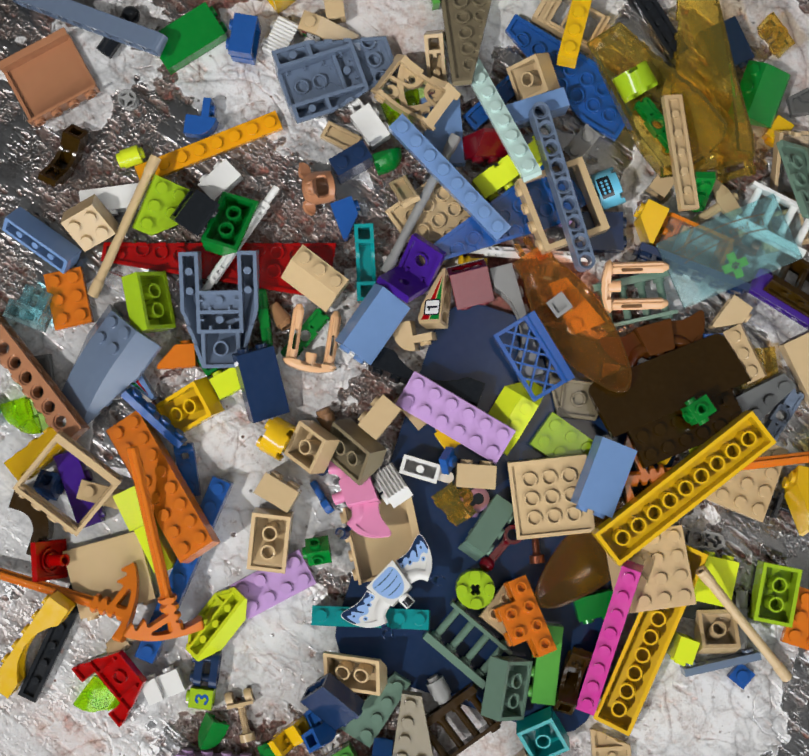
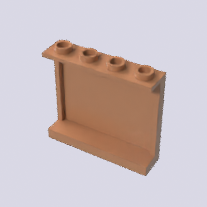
M64 27L0 61V70L4 73L29 119L27 120L28 123L33 127L44 125L50 118L61 116L63 111L78 107L80 102L86 99H93L100 92L70 34Z

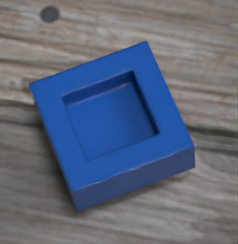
M446 446L439 457L442 474L449 475L453 467L457 465V456H455L453 447Z
M743 664L734 666L727 674V677L742 689L755 676Z

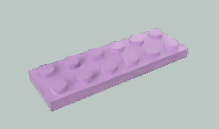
M414 371L395 403L398 407L487 460L492 461L494 464H497L516 432L515 429L417 371Z

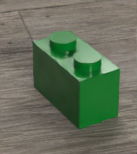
M606 588L572 597L577 620L583 622V624L593 623L594 619L600 617L604 620L613 594L612 590Z

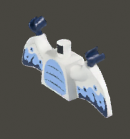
M421 534L417 535L408 552L397 559L396 563L392 560L366 587L368 590L362 599L344 611L341 617L359 627L375 628L381 626L380 634L382 638L386 641L384 634L388 631L393 638V631L387 627L386 613L389 607H394L400 602L408 609L415 602L408 594L412 589L411 584L415 581L425 580L428 582V580H431L434 585L442 587V585L437 583V579L439 577L445 579L440 574H431L432 555L424 537Z

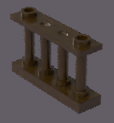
M782 252L775 261L782 265L778 276L774 274L764 285L763 290L809 318V295L801 291L805 280L809 282V262L802 258L797 260ZM788 270L798 275L794 286L785 281Z
M473 681L452 695L449 701L437 706L426 714L430 740L440 756H457L490 731L494 733L501 727L502 721L498 722L482 716L487 724L478 730L461 708V703L465 700L471 701L481 715L482 703L477 698L476 693L479 686ZM450 711L456 713L471 733L463 741L446 720V714ZM435 722L442 726L456 745L448 752L430 730V726Z

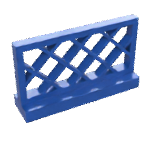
M535 311L528 313L493 335L533 402L575 378ZM523 321L528 326L527 335L516 333L518 324ZM504 333L513 334L511 345L503 344L499 336ZM516 335L526 338L524 349L513 346ZM529 339L538 342L537 352L527 350ZM512 349L523 351L521 362L512 359ZM526 352L536 354L534 365L523 363ZM539 355L545 356L549 360L547 368L537 366ZM523 365L533 368L531 379L523 377L521 374ZM536 369L546 371L544 382L534 380ZM549 372L557 373L561 381L556 384L547 383ZM533 382L543 384L542 392L537 396L531 390Z

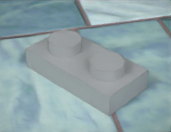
M585 124L564 148V151L570 156V160L583 157L601 135L588 124Z

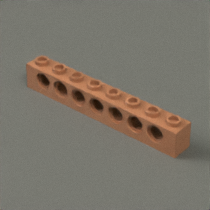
M0 313V364L9 370L11 378L23 388V394L33 401L34 408L43 414L47 425L57 433L62 430L76 441L90 427ZM20 359L21 364L18 367V360ZM30 374L32 375V380H31V381H29V375H30ZM41 389H43V395H42V396L40 395V390H41ZM53 403L55 404L54 411L51 409ZM64 418H66V425H65V426L63 425V419H64Z

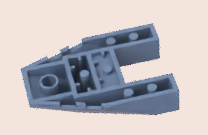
M259 250L237 251L238 290L201 291L203 288L201 251L178 252L180 311L185 319L186 327L191 335L201 367L235 368L232 354L237 353V349L248 347L259 310Z

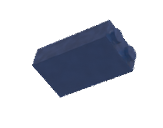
M267 342L255 344L256 347L248 349V347L237 349V353L232 354L248 419L252 423L290 412L274 346L267 344Z

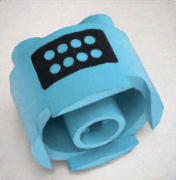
M613 167L590 175L603 211L626 202L625 197L621 198L623 190L616 172H613Z

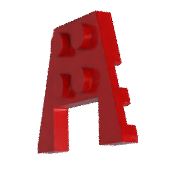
M121 649L79 663L72 668V671L81 682L85 681L94 672L120 702L108 715L118 727L124 724L147 681L146 677L127 654Z

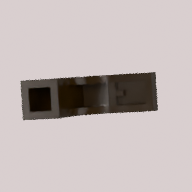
M74 124L68 126L62 133L61 143L55 157L50 164L39 172L38 180L53 187H56L59 183L64 185L75 171L83 155L89 131Z
M14 490L9 508L19 510L30 518L33 525L30 543L52 539L54 522L50 521L47 518V514L42 510L34 509L31 506V502L26 498H20L19 494ZM30 543L26 552L28 555H31Z
M576 647L568 651L557 684L555 706H553L554 711L569 715L573 714L577 707L582 677L591 661L592 652Z

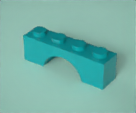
M373 223L354 224L358 303L364 300L376 283Z

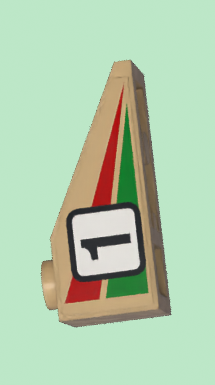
M304 10L298 25L299 35L315 41H324V39L343 40V38L358 39L359 37L358 34Z
M445 30L426 31L424 34L427 77L434 76L448 82Z
M446 268L441 269L421 304L418 321L427 330L448 329L452 291Z

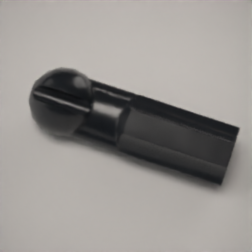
M126 6L119 18L137 23L140 19V12L134 6ZM104 37L96 49L111 59L122 43Z

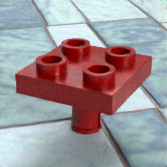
M66 539L30 543L32 582L68 577L67 566L70 563V557L68 554H63V551L67 550Z

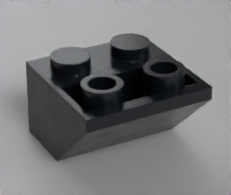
M191 187L170 216V219L198 237L199 234L206 230L208 221L217 215L220 204L198 189Z

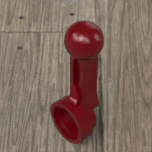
M515 525L507 526L504 529L505 532L500 543L489 556L481 558L479 562L481 570L485 572L493 570L495 561L508 545L517 544L521 541L517 540V538L510 540L507 536L510 529L516 530Z

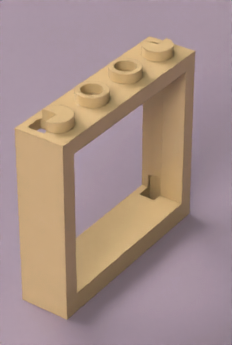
M583 157L567 161V168H572L595 225V228L587 230L589 238L605 233L610 229ZM558 166L552 167L553 171L560 172ZM542 170V175L527 182H523L522 178H519L514 183L515 195L520 197L522 213L527 215L529 231L534 233L536 239L535 246L538 247L542 255L568 246L566 238L549 244L526 186L527 183L547 177L545 170ZM575 239V243L581 241L579 239Z
M60 430L12 489L19 494L20 498H26L30 501L34 509L42 510L46 513L50 521L58 522L63 526L65 532L74 534L77 537L122 482L123 477ZM57 443L111 483L79 523L75 522L25 484L26 480Z

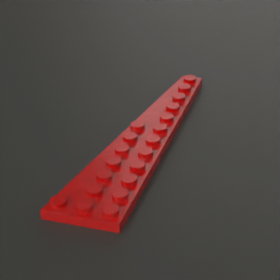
M104 242L101 262H103L111 242ZM122 242L113 264L152 271H166V273L179 275L178 252L201 251L202 279L208 280V275H210L222 256L205 251L202 243ZM244 243L240 251L259 250V289L304 296L281 278L290 260L303 244L333 267L337 244ZM237 255L218 282L238 285Z

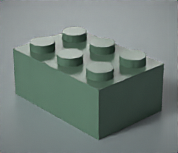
M490 656L481 709L482 716L498 722L524 720L533 661L517 656Z

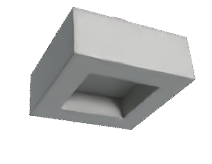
M562 291L546 302L557 318L573 307Z

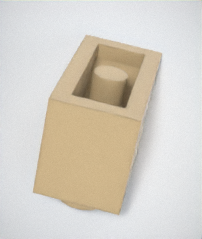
M734 294L728 298L708 328L716 329L746 323L752 316L750 312L753 307Z

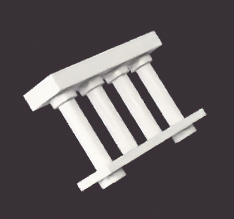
M758 180L750 183L748 188L754 190L743 214L736 215L730 222L750 217L761 194L772 200L762 220L756 227L755 224L750 222V218L739 220L729 225L736 229L738 227V230L741 228V231L744 233L766 228V230L748 233V235L797 260L803 258L807 250L803 249L801 244L809 230V219H805L794 241L789 242L785 240L784 236L795 213L801 214L797 202L769 188L768 184ZM778 203L789 209L778 231L772 233L767 230V225Z

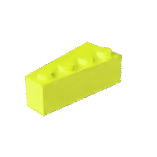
M532 136V142L528 144V147L540 167L543 163L535 137ZM508 154L498 162L499 165H492L472 180L471 184L486 201L488 199L490 202L499 196L498 193L503 189L507 191L514 186V182L517 179L521 178Z

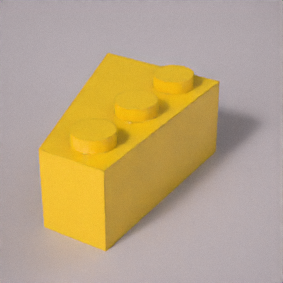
M50 426L43 431L44 434L34 438L25 448L4 462L5 466L18 481L57 434ZM57 443L27 480L33 478L41 469H44L54 460V456L62 454L66 449Z

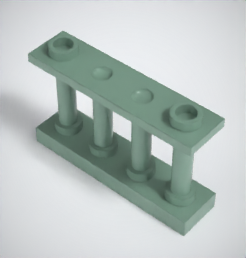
M667 270L663 273H643L611 281L621 280V292H618L620 298H627V286L631 285L637 288L639 298H647L645 291L646 282L653 281V284H656L658 297L667 300L663 282L665 281L664 278L670 275ZM601 283L590 286L591 293H597L600 296L606 325L599 328L600 331L606 330V333L617 331V327L657 318L662 320L673 319V315L678 313L677 309L670 311L669 306L661 309L662 313L651 315L650 309L642 310L643 317L632 319L630 310H622L625 321L614 323L612 313L607 312L603 304Z
M451 600L450 605L454 609L435 631L430 632L426 630L422 638L483 689L485 687V674L488 672L490 657L477 670L470 666L471 660L489 639L498 645L491 656H501L504 651L511 656L513 652L508 647L505 639L502 638L500 641L465 611L466 606L460 601L455 603ZM459 614L463 615L468 620L467 624L450 644L447 643L445 645L440 641L441 635ZM473 627H477L484 634L469 652L460 658L455 653L457 651L456 648Z

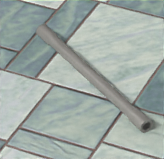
M454 133L450 134L442 152V155L448 161L461 140V137ZM430 175L419 196L421 200L416 202L396 243L382 265L381 271L386 273L393 269L398 262V258L437 184V180L432 175Z

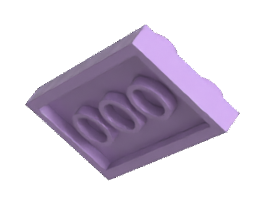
M297 549L288 554L285 574L258 570L230 586L231 588H237L247 598L246 617L250 619L315 585L317 582L300 549Z

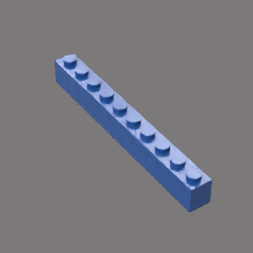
M219 476L212 477L200 505L213 530L234 484ZM202 555L189 564L180 563L177 558L173 566L169 581L172 592L177 594L175 601L179 603V608ZM157 603L149 623L164 614L159 610L162 604ZM167 623L154 632L168 630ZM165 640L141 641L135 657L153 664L157 660Z

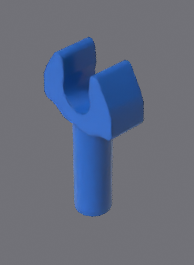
M317 480L312 481L310 485L324 511L327 514L335 511Z

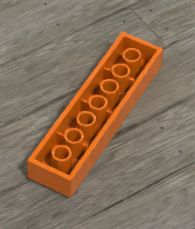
M134 411L106 430L131 477L132 472L126 448L138 446L154 517L180 563L189 564L221 543L156 429L137 411Z

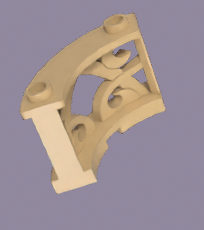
M397 54L381 79L371 89V92L379 103L387 104L399 114L403 113L408 120L415 123L423 131L427 129L434 131L436 129L434 127L436 122L453 100H458L461 93L449 82L434 76H425L423 74L424 70L406 55ZM399 66L400 68L398 71V76L396 78L392 76V74ZM410 78H415V82L413 84H409ZM388 80L397 84V87L395 85L387 86L388 89L393 90L392 94H386L382 90ZM425 85L424 96L427 102L408 106L404 88L414 90ZM431 91H435V93L431 95L433 99L429 97V93Z

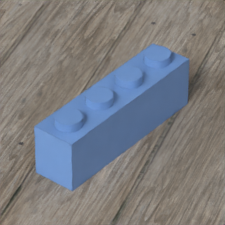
M18 207L5 217L2 231L61 273L65 274L78 263L82 250L22 207Z

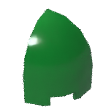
M391 148L372 154L378 176L389 173L398 167L402 159L401 148Z
M206 712L198 734L200 750H208L218 745L224 738L230 725L224 720L223 722L215 720V715Z

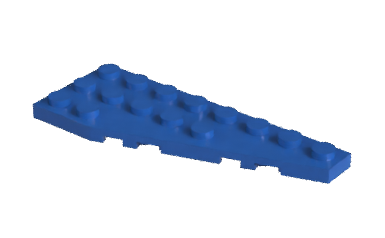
M515 14L505 33L527 58L536 53L548 52L560 88L564 87L570 109L584 124H588L591 128L615 142L632 115L635 103L641 100L644 93L625 104L612 81L618 75L580 52L575 69L556 65L561 41Z
M547 177L527 183V189L543 230L559 225L561 222ZM571 178L581 209L586 205L582 192ZM557 184L561 191H566L563 184ZM514 186L489 203L511 228L495 242L472 217H469L433 243L447 253L443 261L532 234L528 228L527 223L529 221L527 215H524L520 205L522 203L520 197L515 195ZM563 202L564 208L571 210V205L568 202Z

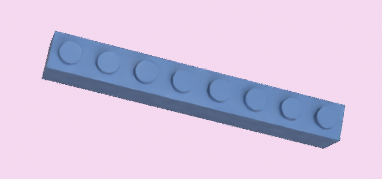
M403 113L388 127L389 132L495 242L511 228L503 217Z

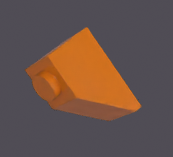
M192 340L180 341V344L174 345L157 364V369L168 370L199 367L196 361L198 356Z

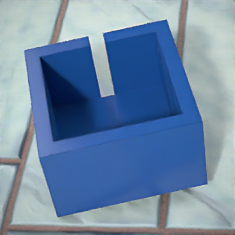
M234 13V18L230 19L229 30H231V35L227 37L226 49H228V54L231 55L233 62L255 65L262 29L257 16Z

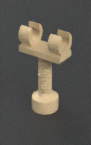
M251 687L243 690L244 701L235 702L233 692L224 694L227 710L238 708L243 730L239 734L241 743L256 739L255 732L249 729L245 710L246 705L255 702Z

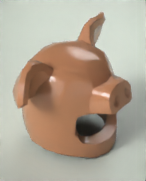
M300 162L298 175L302 179V193L305 199L302 208L306 214L314 216L316 205L336 201L335 180L331 170L311 172L308 164Z

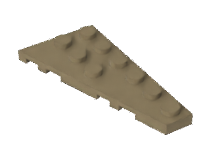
M440 0L452 86L471 85L492 0Z
M402 690L392 756H434L422 693Z

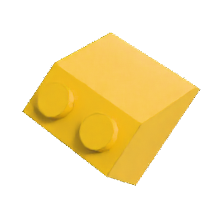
M650 199L645 203L641 202L633 215L636 217L634 226L640 242L649 245L654 243L669 208Z

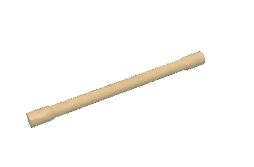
M150 154L145 165L142 177L100 269L87 292L91 297L98 299L105 279L152 176L159 166L161 159Z
M706 566L699 567L696 570L697 576L729 612L770 663L783 682L790 681L792 678L790 671L780 662L716 582V579Z

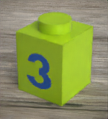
M192 685L186 693L188 708L212 710L216 689L208 688V686L204 685L201 687Z

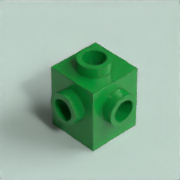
M706 394L697 399L693 396L685 401L686 406L680 409L684 420L690 423L691 426L695 424L703 425L710 420L708 416L717 411Z
M328 535L305 539V547H302L303 558L308 560L309 566L332 563Z

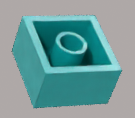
M552 706L529 715L524 720L516 721V734L529 756H557L570 750L569 736Z

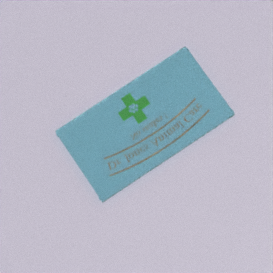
M774 194L656 243V248L662 260L670 266L667 271L684 309L802 259V255Z

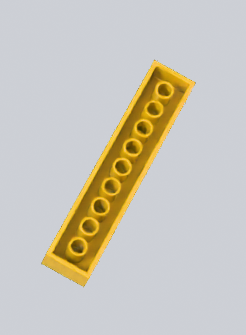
M744 411L615 512L612 518L609 517L597 526L591 533L613 562L620 566L777 442L753 411Z
M686 544L693 586L695 588L699 579L696 570L705 565L709 554ZM687 606L638 613L593 719L630 736Z

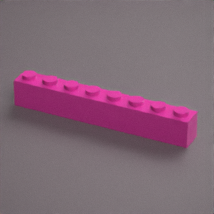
M630 560L622 564L578 698L577 710L593 716L596 712L644 565Z

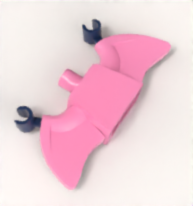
M330 460L325 473H319L318 475L324 476L328 472L340 478L339 485L341 491L332 494V499L335 505L346 502V505L352 510V516L346 523L347 526L345 528H337L335 534L339 535L344 531V535L340 538L343 540L349 538L351 529L357 534L369 538L391 536L390 529L380 515L379 504L381 501L373 484L372 476L362 485H358Z

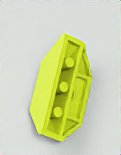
M521 382L504 386L488 412L491 416L516 430L503 452L505 455H508L543 399L542 397L533 402ZM533 382L531 390L537 396L542 392L543 387Z
M235 587L214 593L198 614L203 618L204 629L188 635V643L185 649L196 661L199 662L224 648L246 619L247 598Z

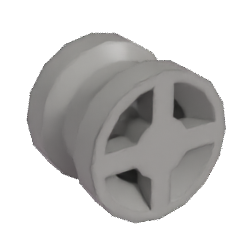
M124 89L119 92L118 102L123 109L134 111L138 108L139 98L135 92L130 89Z

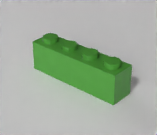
M546 622L557 650L541 657H533L531 652V657L534 658V665H532L530 676L532 677V682L529 685L527 697H530L531 703L555 706L564 627L562 624Z

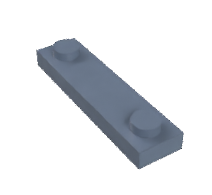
M748 647V649H741V652L700 662L694 660L693 665L686 663L685 666H680V669L685 677L762 659L759 651Z

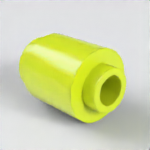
M138 145L119 150V153L115 154L120 168L125 167L126 169L144 163L143 159L146 158L143 148H139Z

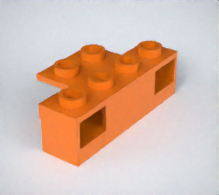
M526 575L503 583L510 602L493 609L497 621H503L507 631L503 635L508 647L527 641L533 657H541L557 650Z

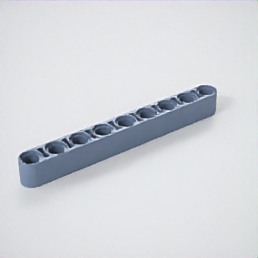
M12 0L24 8L158 57L161 56L168 41V37L158 31L72 0Z
M537 102L529 111V121L574 267L579 272H586L595 265V255L550 109L546 103ZM535 110H540L543 116H537ZM545 128L549 135L542 134L540 129ZM546 147H552L554 154L547 152ZM552 165L558 166L560 172L553 171ZM557 184H563L566 191H561ZM563 202H568L571 205V210L564 208ZM569 221L576 222L577 228L570 227ZM575 239L581 240L583 247L576 246ZM581 258L588 260V266L582 265Z

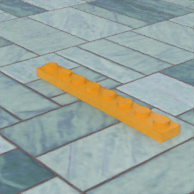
M276 110L159 156L158 158L161 161L155 175L163 178L283 130ZM147 162L134 166L139 180L142 177Z

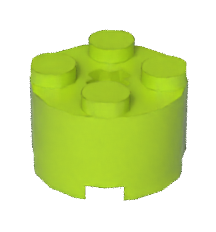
M646 60L612 80L625 104L658 85Z
M472 568L466 569L458 576L455 590L457 598L464 606L478 610L490 604L494 597L495 586L487 572ZM473 584H474L475 586H476L477 584L479 585V586H478V589H479L478 592H475V591H474V593L471 592V591H472L471 586H472Z

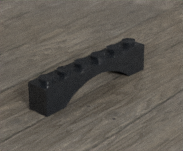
M386 347L382 348L371 365L368 364V371L372 375L387 377L391 382L397 384L401 382L407 385L414 373L399 359L394 350ZM469 377L450 381L430 379L478 407L485 387V383Z

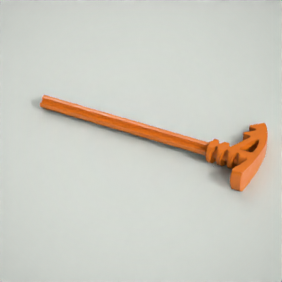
M627 435L624 445L634 449ZM809 451L761 456L742 470L809 463ZM636 454L634 464L638 471L629 472L623 488L625 504L634 498L631 487H637L639 482L643 486H646L648 481L652 484L673 467H664L663 464H659L657 469L653 465L649 466L648 470L643 469Z
M138 446L126 448L160 592V597L157 598V601L162 605L159 607V610L164 614L149 624H146L143 618L137 628H134L133 623L130 622L123 635L126 638L139 641H162L203 630L205 626L200 615L184 624L179 619L181 612L177 610L179 608V603L175 601L177 594L171 590ZM167 623L168 630L154 632Z
M131 563L121 569L127 573V576L117 581L123 587L112 601L109 596H105L102 599V595L99 593L92 596L46 581L32 582V577L0 567V580L50 595L58 590L74 603L89 607L92 613L98 611L102 616L107 613L109 618L116 616V619L121 621V624L112 636V640L120 643L126 640L123 633L130 622H133L139 599L140 586L136 563ZM131 590L128 607L121 605L122 601L125 599V597Z

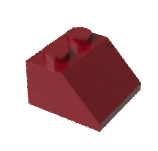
M482 128L462 137L464 160H472V163L488 161V164H496L508 154L494 128Z

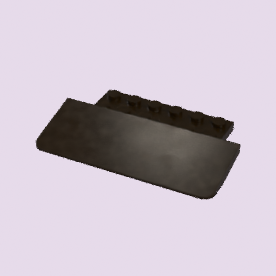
M713 334L596 381L589 386L588 393L611 439L627 432L633 448L637 450V457L644 469L703 444L743 413L732 389L751 381L727 339L721 334ZM706 394L717 411L708 416L710 420L703 425L695 424L691 426L690 423L684 420L680 409L685 407L686 404L684 402L693 396L697 399Z

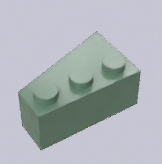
M496 494L483 510L474 527L470 529L464 542L460 543L458 549L475 561L486 554L489 555L495 547L493 545L495 539L499 540L505 532L503 529L506 523L509 524L514 518L513 505Z

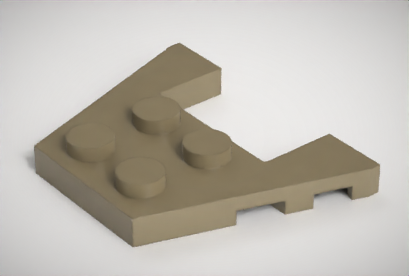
M545 357L546 368L548 367L549 362L547 357ZM603 363L600 380L618 373L621 366ZM549 372L550 384H556L561 381L557 373ZM570 380L551 391L556 415L559 417L596 421L598 413L588 393L592 382Z

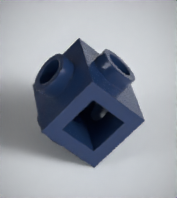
M42 469L33 485L36 492L47 501L50 499L57 501L65 489L58 473Z

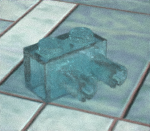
M25 284L19 300L9 298L2 316L46 333L53 316L47 311L53 294L42 290L36 306L31 307L30 303L37 288Z

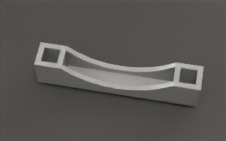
M512 263L490 268L488 272L493 291L506 301L517 320L527 315L529 309L522 300L524 292L522 286H518L517 279H519L517 269L513 268ZM523 321L518 324L520 334L527 335L528 326ZM520 336L519 348L524 349L525 337ZM529 339L527 350L537 352L538 342ZM518 350L515 361L521 362L523 351ZM526 352L523 363L534 365L536 354ZM538 358L537 366L545 368L543 359ZM523 365L521 371L523 377L531 379L533 368ZM536 369L534 378L542 376L543 370Z

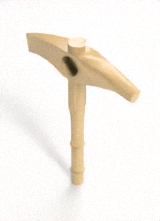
M716 178L712 188L715 204L695 216L691 221L701 224L719 212L730 220L736 215H742L743 212L737 202L739 201L738 194L735 192L731 193ZM682 225L677 237L679 238V236L689 231L690 228ZM738 230L737 234H744V232Z

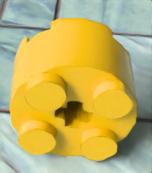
M278 416L269 419L264 427L266 432L263 436L259 437L256 446L262 452L281 461L284 458L281 454L286 450L296 426Z

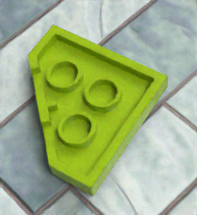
M154 174L132 228L152 236L178 225L170 219V216L186 196L189 189Z

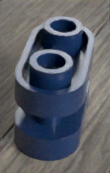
M222 650L199 662L192 657L195 667L194 670H191L190 682H193V686L201 687L204 681L208 682V688L217 689ZM206 662L211 663L209 674L204 673Z

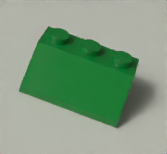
M749 60L729 111L733 120L737 123L771 129L791 75L768 63Z
M223 191L218 201V204H220L218 207L219 211L213 219L209 220L201 238L205 251L221 256L236 253L259 205V201Z

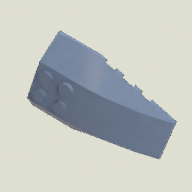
M386 36L361 37L360 39L343 38V40L324 39V41L307 40L271 51L280 87L289 112L297 124L333 113L374 88L394 59ZM398 68L394 71L392 76L398 73Z
M109 304L88 333L62 389L63 394L87 425L100 414V411L105 406L108 407L117 395L123 394L127 390L126 387L132 382L135 383L142 376L162 348L152 338L140 333L123 318L124 315L111 304Z

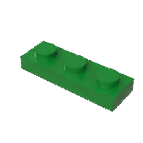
M695 172L700 208L689 211H704L716 180V172Z

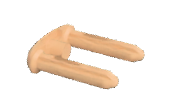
M608 260L604 265L601 276V293L605 310L611 313L613 310L663 309L667 307L669 302L662 297L611 298V292H621V280L611 281V276L613 274L663 273L669 270V264L664 261L612 262Z
M296 304L292 313L286 357L282 358L284 363L289 367L308 373L333 372L337 368L334 365L338 343L335 339L339 335L340 312L333 311L330 316L323 363H316L317 354L306 352L304 361L297 359L304 308L302 304ZM296 330L294 349H292L294 331ZM332 337H333V344H332V350H331V356H330L329 353H330V347H331V340H332Z

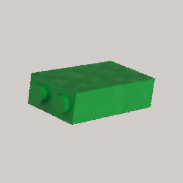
M206 2L158 31L168 37L160 59L171 75L227 40L226 32L228 30L222 21L220 23L215 17L218 14L213 6L208 7Z

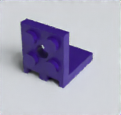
M414 233L409 240L399 265L380 275L376 283L384 286L405 303H409L430 290L447 253L419 234ZM419 255L425 258V264L420 262Z

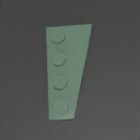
M780 140L776 145L801 216L809 219V148Z
M394 671L387 678V685L380 696L369 695L366 697L360 717L356 720H351L345 727L342 726L339 729L370 748L374 738L377 737L401 700L402 690H407L411 681Z

